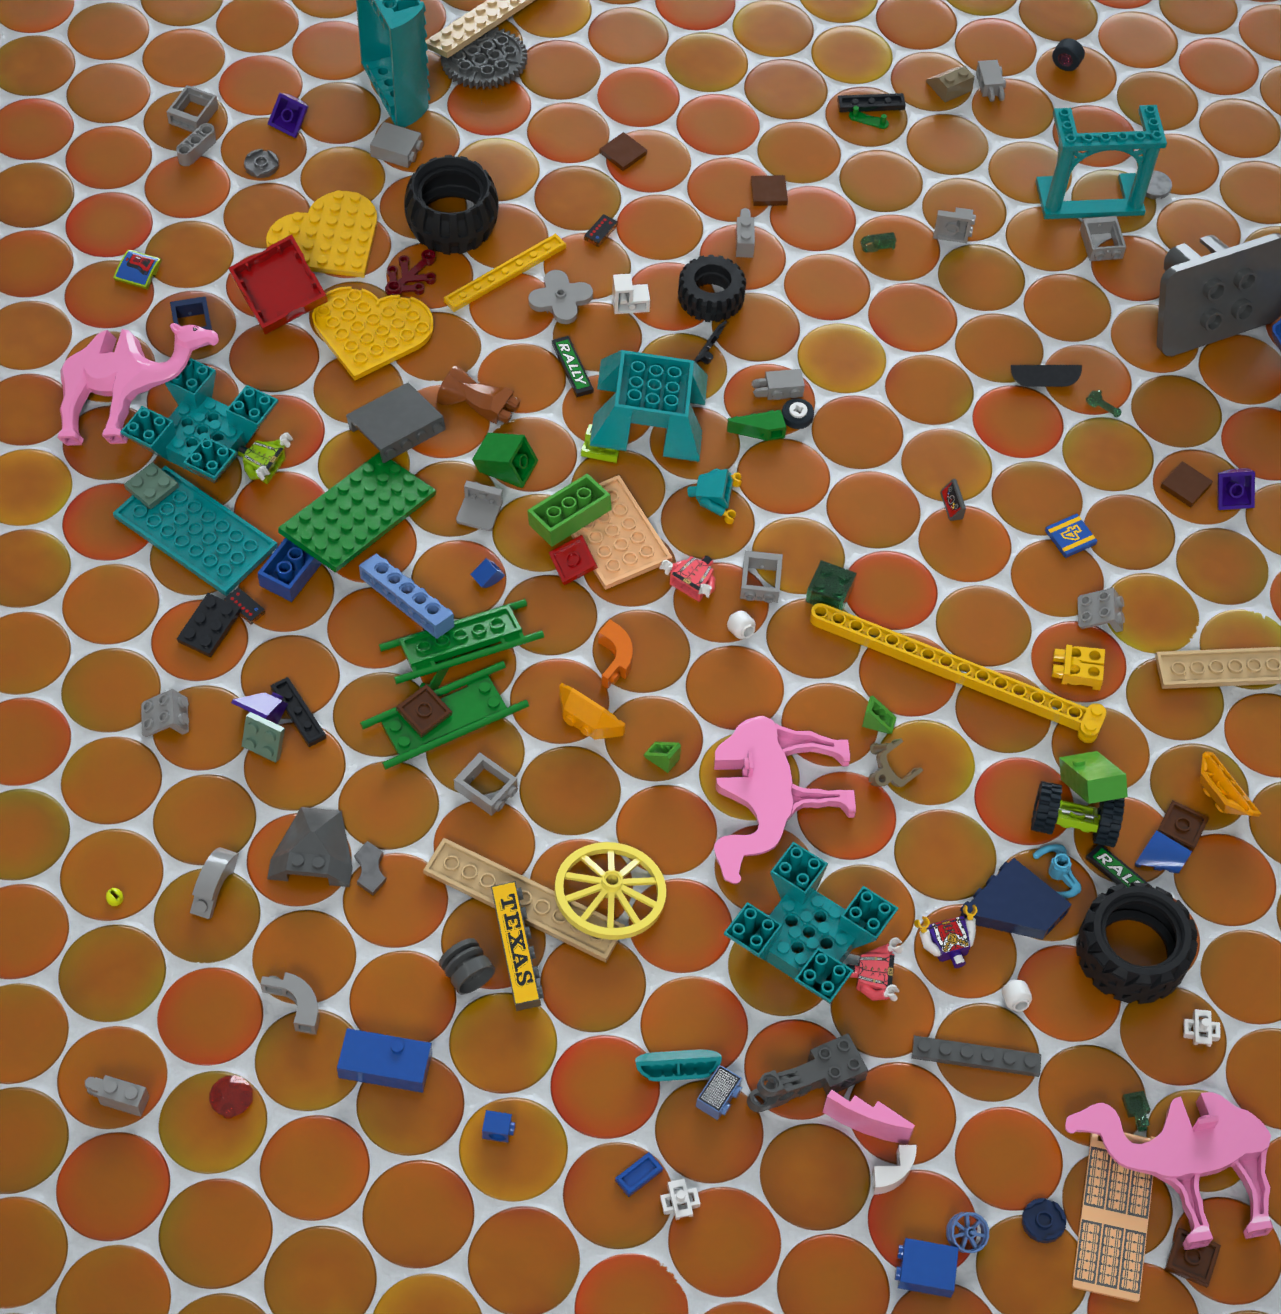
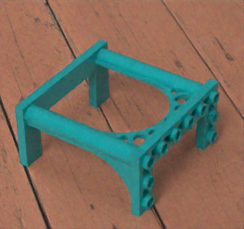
M1139 105L1138 112L1143 131L1077 133L1072 109L1054 108L1053 117L1059 138L1058 157L1054 175L1036 177L1035 181L1044 219L1143 216L1145 214L1144 200L1160 148H1166L1167 145L1157 105ZM1116 150L1130 154L1137 161V173H1121L1118 176L1123 199L1063 201L1072 170L1086 157L1102 151Z

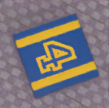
M1078 514L1045 528V532L1065 558L1097 544V539Z

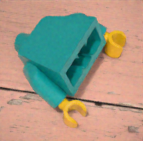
M716 468L708 473L701 474L698 477L697 486L688 487V496L696 497L701 507L719 516H725V522L732 524L736 512L732 509L728 511L725 509L729 507L732 486L740 487L742 476L738 472L731 475L728 469L721 470Z

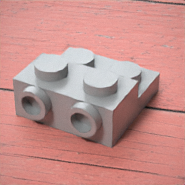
M957 207L955 212L938 210L933 239L967 243L968 237H972L973 227L971 225L975 224L976 219L973 210Z

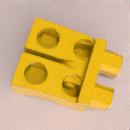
M1067 644L1065 649H1055L1053 661L1062 662L1063 665L1053 664L1052 677L1062 679L1061 684L1067 685L1069 683L1071 685L1092 686V690L1100 691L1104 674L1105 649L1072 647V645Z

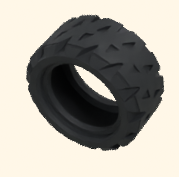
M1131 882L1129 887L1122 883L1108 888L1105 894H1099L1087 911L1076 940L1077 956L1081 957L1079 964L1085 976L1094 979L1092 984L1104 994H1114L1113 999L1126 1003H1132L1137 1000L1138 1004L1152 1003L1174 992L1191 966L1198 947V942L1196 941L1198 933L1193 919H1190L1189 911L1181 901L1177 900L1175 902L1172 894L1156 886L1155 889H1152L1147 883ZM1123 920H1132L1146 924L1162 938L1167 950V959L1153 966H1138L1123 960L1109 945L1106 937V927Z

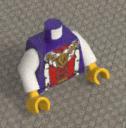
M967 905L963 907V912L967 915V918L960 916L930 924L929 919L922 916L924 922L922 926L920 921L916 919L914 925L921 930L919 934L924 949L937 956L939 961L943 962L951 959L954 968L964 966L966 962L963 956L967 955L973 946L976 935V919L973 916L977 913V907L972 905L973 911L971 913H968Z

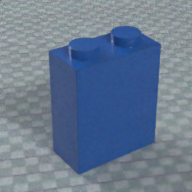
M905 1238L903 1245L898 1246L897 1258L901 1259L900 1267L896 1266L895 1280L898 1281V1289L951 1298L955 1289L959 1247Z

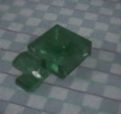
M1144 1091L1123 1094L1122 1101L1128 1117H1135L1138 1132L1147 1131L1146 1126L1150 1124L1146 1114H1149L1151 1109Z

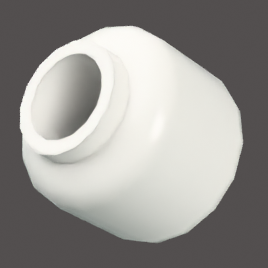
M737 611L730 615L727 627L735 637L745 639L751 637L755 632L756 623L745 611Z
M1010 980L1002 989V996L1006 1006L1011 1010L1017 1012L1024 1011L1032 1002V994L1025 981Z

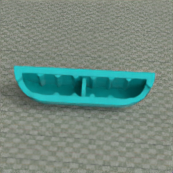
M703 1049L652 1052L638 1056L635 1059L637 1070L650 1081L702 1079L709 1077L721 1064L722 1056L716 1051Z

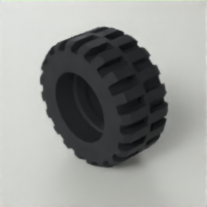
M699 256L697 260L693 259L687 263L680 273L678 286L679 303L683 310H687V313L690 316H695L697 320L701 321L703 319L705 322H720L724 319L725 321L730 316L736 315L743 306L746 289L745 274L736 263L733 264L732 260L724 259L723 256ZM713 284L725 290L718 293H709L701 290L699 287Z

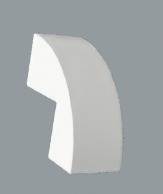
M916 1145L898 1146L896 1152L897 1166H874L872 1171L873 1195L892 1191L905 1181L916 1157Z

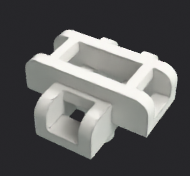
M1195 1009L1193 1011V1019L1183 1020V1037L1193 1039V1045L1205 1044L1210 1047L1212 1041H1219L1220 1022H1211V1011Z
M685 1179L668 1182L669 1193L660 1195L664 1215L674 1213L676 1220L687 1216L693 1217L692 1209L700 1207L697 1188L687 1189ZM682 1188V1190L674 1191L673 1189Z

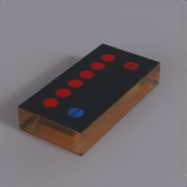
M603 214L584 235V240L599 247L618 226V221Z
M239 587L224 598L225 601L240 607L242 610L240 616L251 625L265 614V609Z

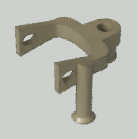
M901 738L894 739L891 743H873L870 746L871 753L877 754L876 760L880 767L877 771L870 774L868 779L869 782H872L871 785L882 787L891 782L896 787H902L923 771L921 767L913 768L903 779H900L893 772L887 761V754L903 742Z

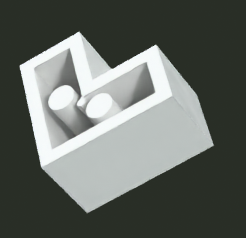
M631 274L613 275L612 301L614 314L650 312L648 284L632 285Z

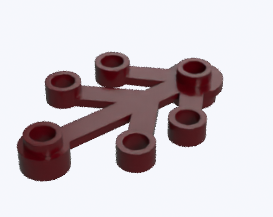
M430 249L424 250L421 254L422 260L410 271H408V256H400L398 260L399 266H401L402 278L397 281V267L389 266L387 268V275L390 281L385 287L386 294L390 296L401 295L402 292H414L417 295H422L424 293V285L422 283H416L415 285L405 284L408 282L425 281L427 284L432 285L436 282V275L434 273L416 275L426 265L430 266L435 262V252Z

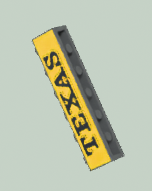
M516 881L491 886L516 1011L541 1006L540 999L544 998L542 985L537 986L536 982L540 975L538 966H533L532 959L536 958L534 947L529 946L528 939L532 938L529 926L525 927L524 919H528L526 908L520 905V900H523L521 887L517 888Z

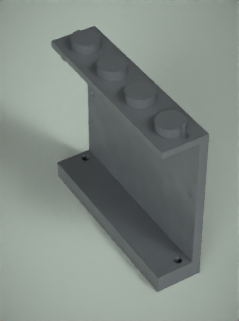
M409 383L346 415L349 429L352 432L359 430L380 451L383 463L446 430L443 415Z

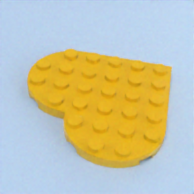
M337 190L317 199L310 207L308 213L295 212L277 220L267 233V248L292 234L312 272L365 278L377 227V212L373 203L365 196L357 192Z
M351 286L336 288L325 293L328 302L318 306L312 312L313 325L316 332L354 381L420 349L429 341L434 328L432 313L422 301L414 297H401V295H390L378 299L377 296L366 289H352Z

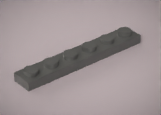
M914 1036L911 1059L1035 1077L1040 1076L1041 1054L921 1036Z

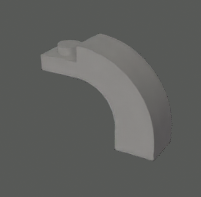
M219 847L210 854L200 871L192 893L194 899L190 910L191 914L206 919L212 918L220 888L225 879L234 873L239 853Z
M285 972L283 980L277 976H262L260 983L262 993L287 997L297 1005L294 1019L295 1031L316 1035L320 1016L317 999L312 988L300 977Z

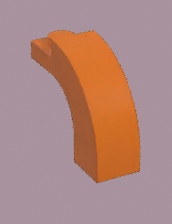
M609 620L598 634V643L609 649L615 656L614 661L602 674L601 685L607 689L612 683L615 684L619 677L627 678L631 670L633 647L629 635L620 625L612 620Z

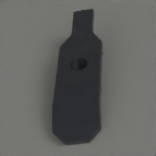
M727 320L718 325L696 356L694 360L696 363L701 361L704 364H709L713 355L708 350L729 323Z

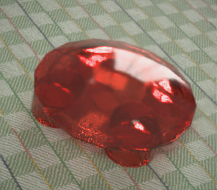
M236 1075L225 1076L212 1086L209 1093V1102L218 1114L230 1119L243 1113L252 1104L253 1090L249 1082L244 1078Z

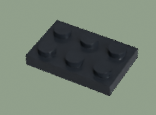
M207 593L177 637V641L204 655L212 657L242 610L230 602Z

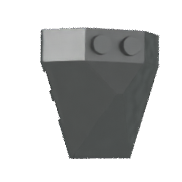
M301 807L270 860L267 879L288 881L289 874L328 878L329 885L350 887L353 867L342 811Z

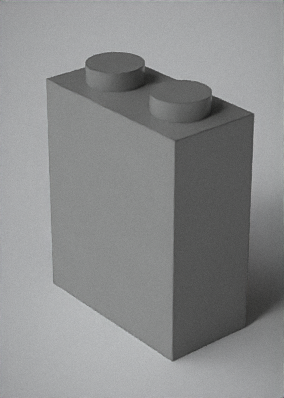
M383 122L370 144L371 157L409 168L410 164L415 161L417 152L421 151L423 147L421 133Z

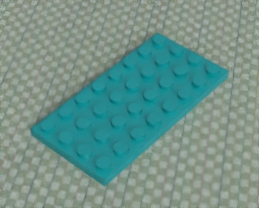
M164 466L161 470L178 483L179 488L151 510L132 495L113 512V516L203 581L227 596L278 547V544L176 472Z

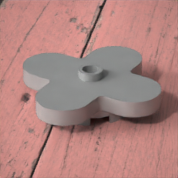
M552 270L544 277L545 288L533 290L529 294L528 303L534 311L551 312L557 322L570 324L577 318V307L588 304L592 300L593 289L584 282L569 283L568 276L563 271Z

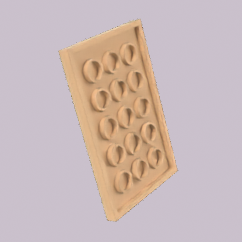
M620 475L598 483L610 494L612 510L571 536L573 539L580 535L584 537L598 566L593 571L604 589H609L660 567L663 560L672 562L671 554Z

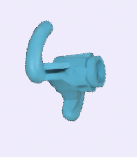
M1046 845L1033 853L1034 859H1039L1042 855L1049 852L1056 853L1050 862L1048 873L1051 878L1062 880L1070 887L1069 891L1057 893L1068 899L1081 892V884L1072 874V863L1066 855L1067 850L1063 845Z

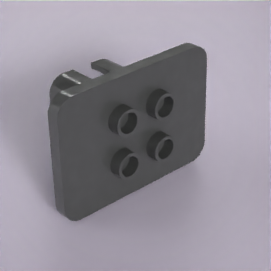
M1273 233L1230 248L1216 236L1208 235L1200 238V243L1208 248L1211 254L1202 257L1185 243L1170 249L1164 259L1165 272L1160 281L1157 328L1158 349L1166 356H1174L1276 321L1281 316V234Z

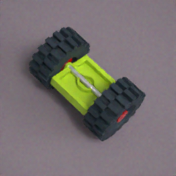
M1041 781L1034 804L1031 830L1052 834L1055 824H1058L1063 828L1072 827L1087 833L1093 832L1094 844L1113 848L1116 846L1123 821L1124 798L1100 802L1099 808L1061 800L1062 785Z

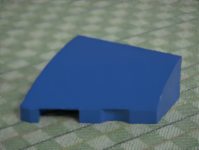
M1156 830L1136 861L1135 866L1141 868V865L1154 867V870H1167L1171 873L1179 874L1192 851Z

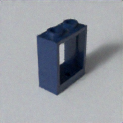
M206 296L170 302L174 323L178 324V318L204 314L207 326L201 328L212 330Z

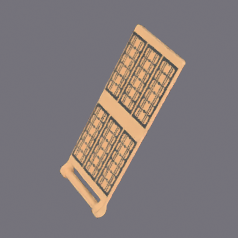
M1124 1132L1126 1138L1136 1144H1143L1156 1138L1154 1136L1148 1138ZM1091 1133L1072 1288L1138 1302L1140 1300L1153 1175L1126 1169L1119 1165L1109 1155L1103 1142L1098 1141V1136L1100 1135Z

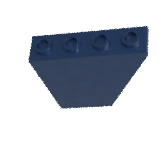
M1013 858L1009 863H1003L996 876L992 875L987 880V886L984 889L979 888L973 895L974 899L971 902L967 901L960 909V916L967 918V915L963 912L965 905L968 907V913L973 911L972 905H975L977 913L973 918L976 919L977 926L1043 940L1068 914L1072 904Z

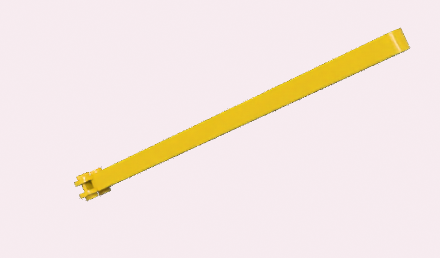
M817 603L811 609L810 622L815 627L1077 730L1078 738L1084 743L1094 742L1103 725L1106 709L1101 704L1093 703L1088 708L823 603Z

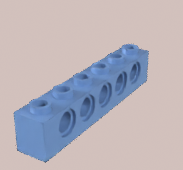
M376 553L359 565L360 578L436 639L454 627L453 612L440 604L436 598L431 597L425 589L417 586L411 578L403 575L398 568H394L385 558L380 557Z

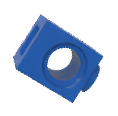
M486 1110L482 1128V1139L508 1143L509 1136H514L516 1124L512 1122V1114Z

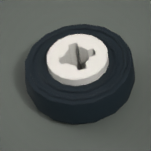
M799 398L791 399L784 404L782 415L787 426L794 429H803L812 423L814 410L812 405L806 400Z

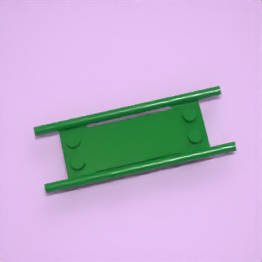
M522 599L455 620L454 627L438 639L426 630L379 644V649L382 652L401 646L412 672L394 677L397 685L544 638V633L541 630L523 635L522 628L512 612L527 606L526 600ZM501 642L500 644H497V645H494V646H491V647H487V648H484V649H481V650H478V651H475V652H472V653H468V654H465V655H462V656H459V657H456V658H453V659H449V660H446V661H443V662H440V663L435 664V662H438V661H441V660H444V659H447V658H450V657H454V656H457V655H460V654H463V653H466V652H469V651H473V650H476V649H479V648H482V647H485V646H488V645H492V644Z
M504 661L434 690L436 695L440 697L467 685L466 688L441 698L452 711V715L422 738L398 713L396 707L360 722L363 730L381 722L385 733L397 752L398 756L382 762L384 769H389L529 707L527 700L507 707L488 675L506 668Z

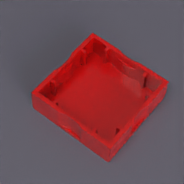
M292 234L272 244L263 252L250 256L228 268L265 335L328 302L323 288L315 274L310 270Z

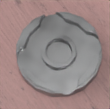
M263 149L251 151L245 157V170L252 177L266 178L276 173L278 169V158L270 150L263 151Z
M1153 171L1145 197L1150 199L1161 197L1162 199L1168 196L1172 188L1171 179L1165 173Z

